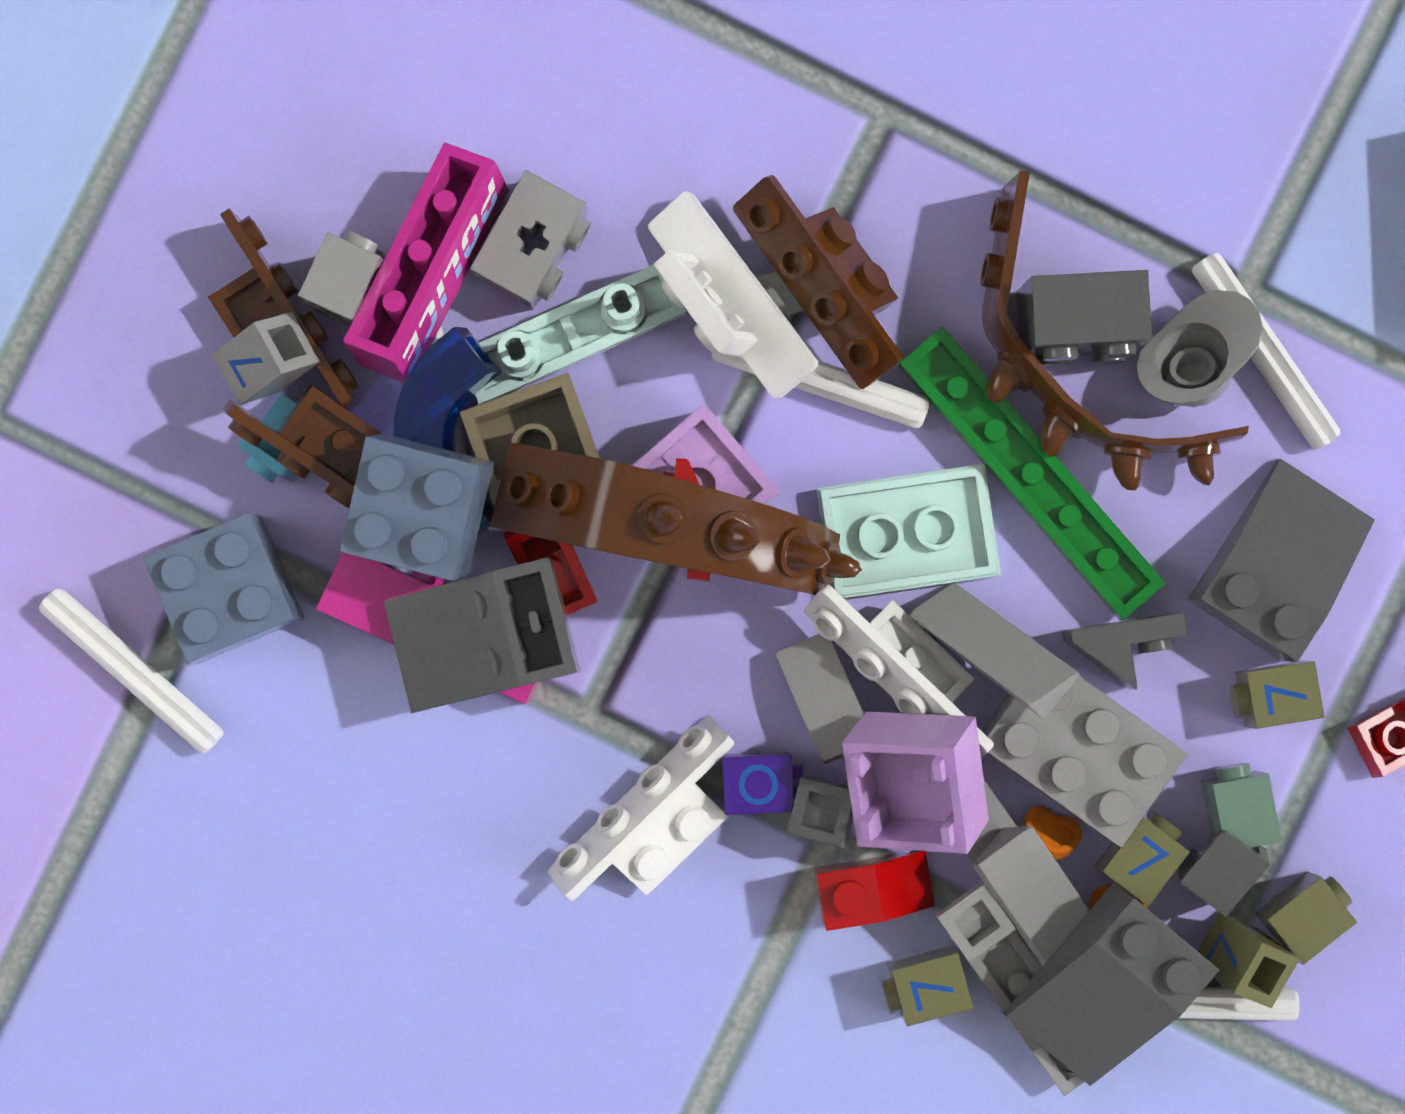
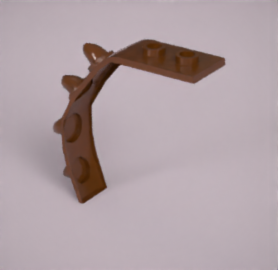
M1019 171L1003 187L1001 197H996L990 217V231H995L992 253L986 254L981 271L980 285L986 287L982 309L983 328L989 342L998 354L997 358L999 361L988 381V399L993 403H999L1017 389H1020L1022 392L1030 390L1044 406L1042 412L1046 418L1041 429L1042 451L1048 457L1057 456L1071 437L1078 439L1082 437L1094 445L1103 447L1104 454L1111 456L1113 472L1121 486L1127 490L1136 491L1140 486L1143 460H1151L1152 453L1177 452L1178 459H1187L1192 477L1201 484L1210 486L1214 479L1213 456L1221 454L1220 444L1242 439L1248 434L1249 426L1192 437L1162 439L1113 433L1064 391L1020 339L1007 316L1030 171Z
M509 443L490 522L491 528L631 558L738 578L816 595L826 584L830 585L835 578H853L862 571L859 561L847 554L841 553L839 533L779 508L628 464Z

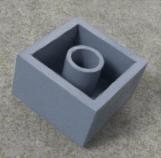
M387 434L366 436L340 552L450 581L468 575L495 462Z
M250 512L143 557L187 664L202 663L305 619L261 515Z

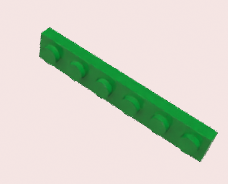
M943 326L898 364V367L918 390L930 400L929 402L979 460L985 464V467L1119 621H1124L1166 584L1056 456L1048 457L1042 451L1041 439L1005 398L999 403H993L988 399L987 385L989 379Z

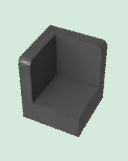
M800 777L787 833L840 848L847 847L853 822L849 787L816 777Z
M1220 830L1201 854L1193 848L1190 850V853L1179 866L1180 883L1227 917L1270 866L1267 849L1263 846L1250 848L1227 830Z

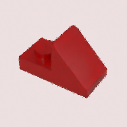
M509 531L503 533L517 565L547 557L553 559L567 615L598 602L573 545Z

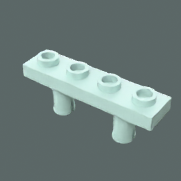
M651 265L456 354L480 405L520 390L687 315L686 310L678 307L668 298L661 285L665 279L656 267Z

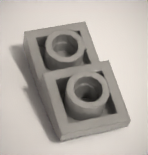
M817 634L775 654L823 763L826 765L844 757L842 742L865 712L850 683L833 641Z

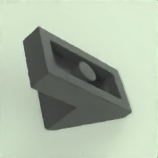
M1172 613L1062 630L1064 642L1121 685L1133 690H1137L1138 687L1131 644L1137 643L1139 654L1173 649L1171 638L1188 636L1184 613Z

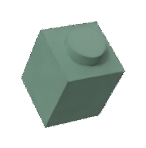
M1239 763L1216 768L1217 778L1201 781L1212 839L1220 830H1227L1250 848L1282 842L1269 773L1257 770L1251 771L1249 763Z

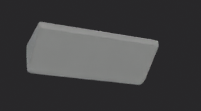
M955 582L917 606L909 615L929 635L1043 720H1045L1080 676L1075 669Z
M1029 825L1002 828L972 865L1042 966L1090 911L1035 829Z

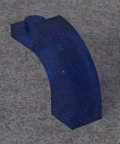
M453 327L431 345L411 369L401 389L396 405L393 433L395 437L456 452L454 439L456 423L460 415L459 412L462 411L465 404L477 392L502 373L467 328ZM487 500L485 501L478 534L484 533L490 528L494 509Z

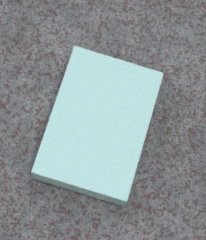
M985 464L816 489L821 525L840 534L839 546L841 553L847 554L859 561L862 569L856 577L835 578L830 584L843 598L1001 576Z

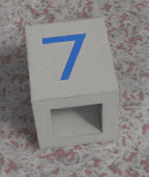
M293 312L252 323L212 354L240 405L279 393L320 362Z

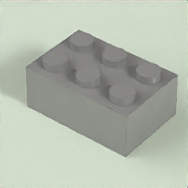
M1081 676L1078 677L1045 720L1010 694H1007L982 729V732L994 744L987 753L989 756L1120 848L1123 847L1188 755L1187 752Z

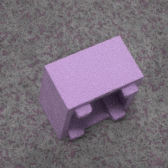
M704 403L632 465L663 474L664 470L675 471L676 458L688 459L699 485L765 505L780 491Z
M865 712L842 742L857 847L968 854L989 821L976 716Z

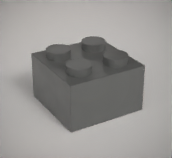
M1148 270L1031 276L1016 292L1019 337L1044 367L1070 365V360L1078 359L1081 355H1092V364L1126 362V357L1137 355L1136 350L1152 340Z

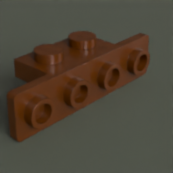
M774 175L761 179L733 205L734 213L860 389L867 388L902 361L903 356L874 316L895 302L898 296L889 285V279L885 271L871 260L856 239V233L852 225L845 218L841 217L834 207L805 219Z
M230 208L222 212L220 216L254 267L208 296L233 338L254 322L293 312L320 361L311 369L317 366L344 408L350 411L358 406V402L351 393L359 388L356 379L341 358L334 363L331 362L321 344L329 340L327 334L311 311L301 315L292 301L291 296L299 291L284 267L278 263L271 268L260 249L268 245V242L250 215L241 220Z
M311 384L278 431L230 399L223 408L225 413L233 419L228 426L231 431L256 447L264 439L282 451L276 460L298 476L306 479L312 471L330 483L324 492L348 509L351 504L366 436L383 434Z

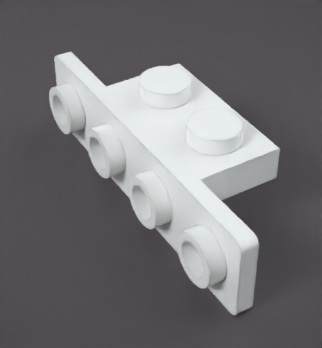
M682 192L648 224L649 231L666 252L654 263L656 269L665 279L661 284L662 288L675 305L682 309H687L697 323L694 327V332L707 349L713 353L742 356L771 397L779 399L783 398L818 367V360L693 193Z
M826 584L805 607L804 612L811 619L817 632L824 638L834 641L853 659L856 669L864 677L876 681L894 699L901 713L965 716L953 702L975 678L922 627L912 620L896 602L892 600L869 623L833 587ZM977 727L982 758L994 744Z
M710 715L706 716L697 725L687 729L672 750L657 764L647 768L639 777L638 782L616 804L607 807L599 815L597 822L577 842L567 846L560 852L555 863L548 869L547 873L568 901H574L611 864L618 868L645 895H648L728 818V815H725L722 808L696 784L734 745L731 737Z

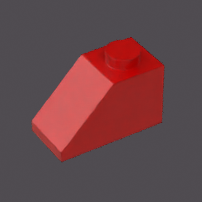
M910 851L814 867L822 923L826 931L885 922L935 906L926 851Z

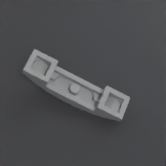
M981 881L935 915L1000 1008L1005 1012L1042 966L1022 940L1016 928L988 888ZM1010 1021L1064 1096L1084 1083L1080 1077Z

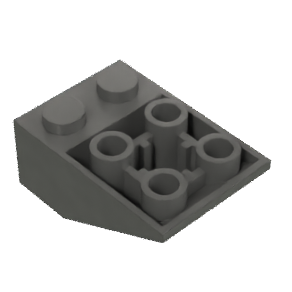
M550 557L487 572L384 601L411 714L581 671L554 562Z

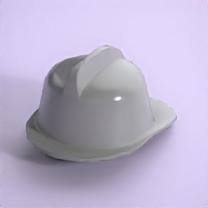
M1216 290L1199 295L1185 305L1143 347L1136 365L1139 382L1149 395L1164 403H1169L1173 407L1177 405L1198 407L1218 399L1228 387L1230 378L1250 359L1260 344L1263 325L1259 310L1249 298L1235 291Z

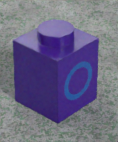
M790 752L725 754L722 757L725 815L792 812L793 799L796 797L800 777H804L803 764L792 765V754Z

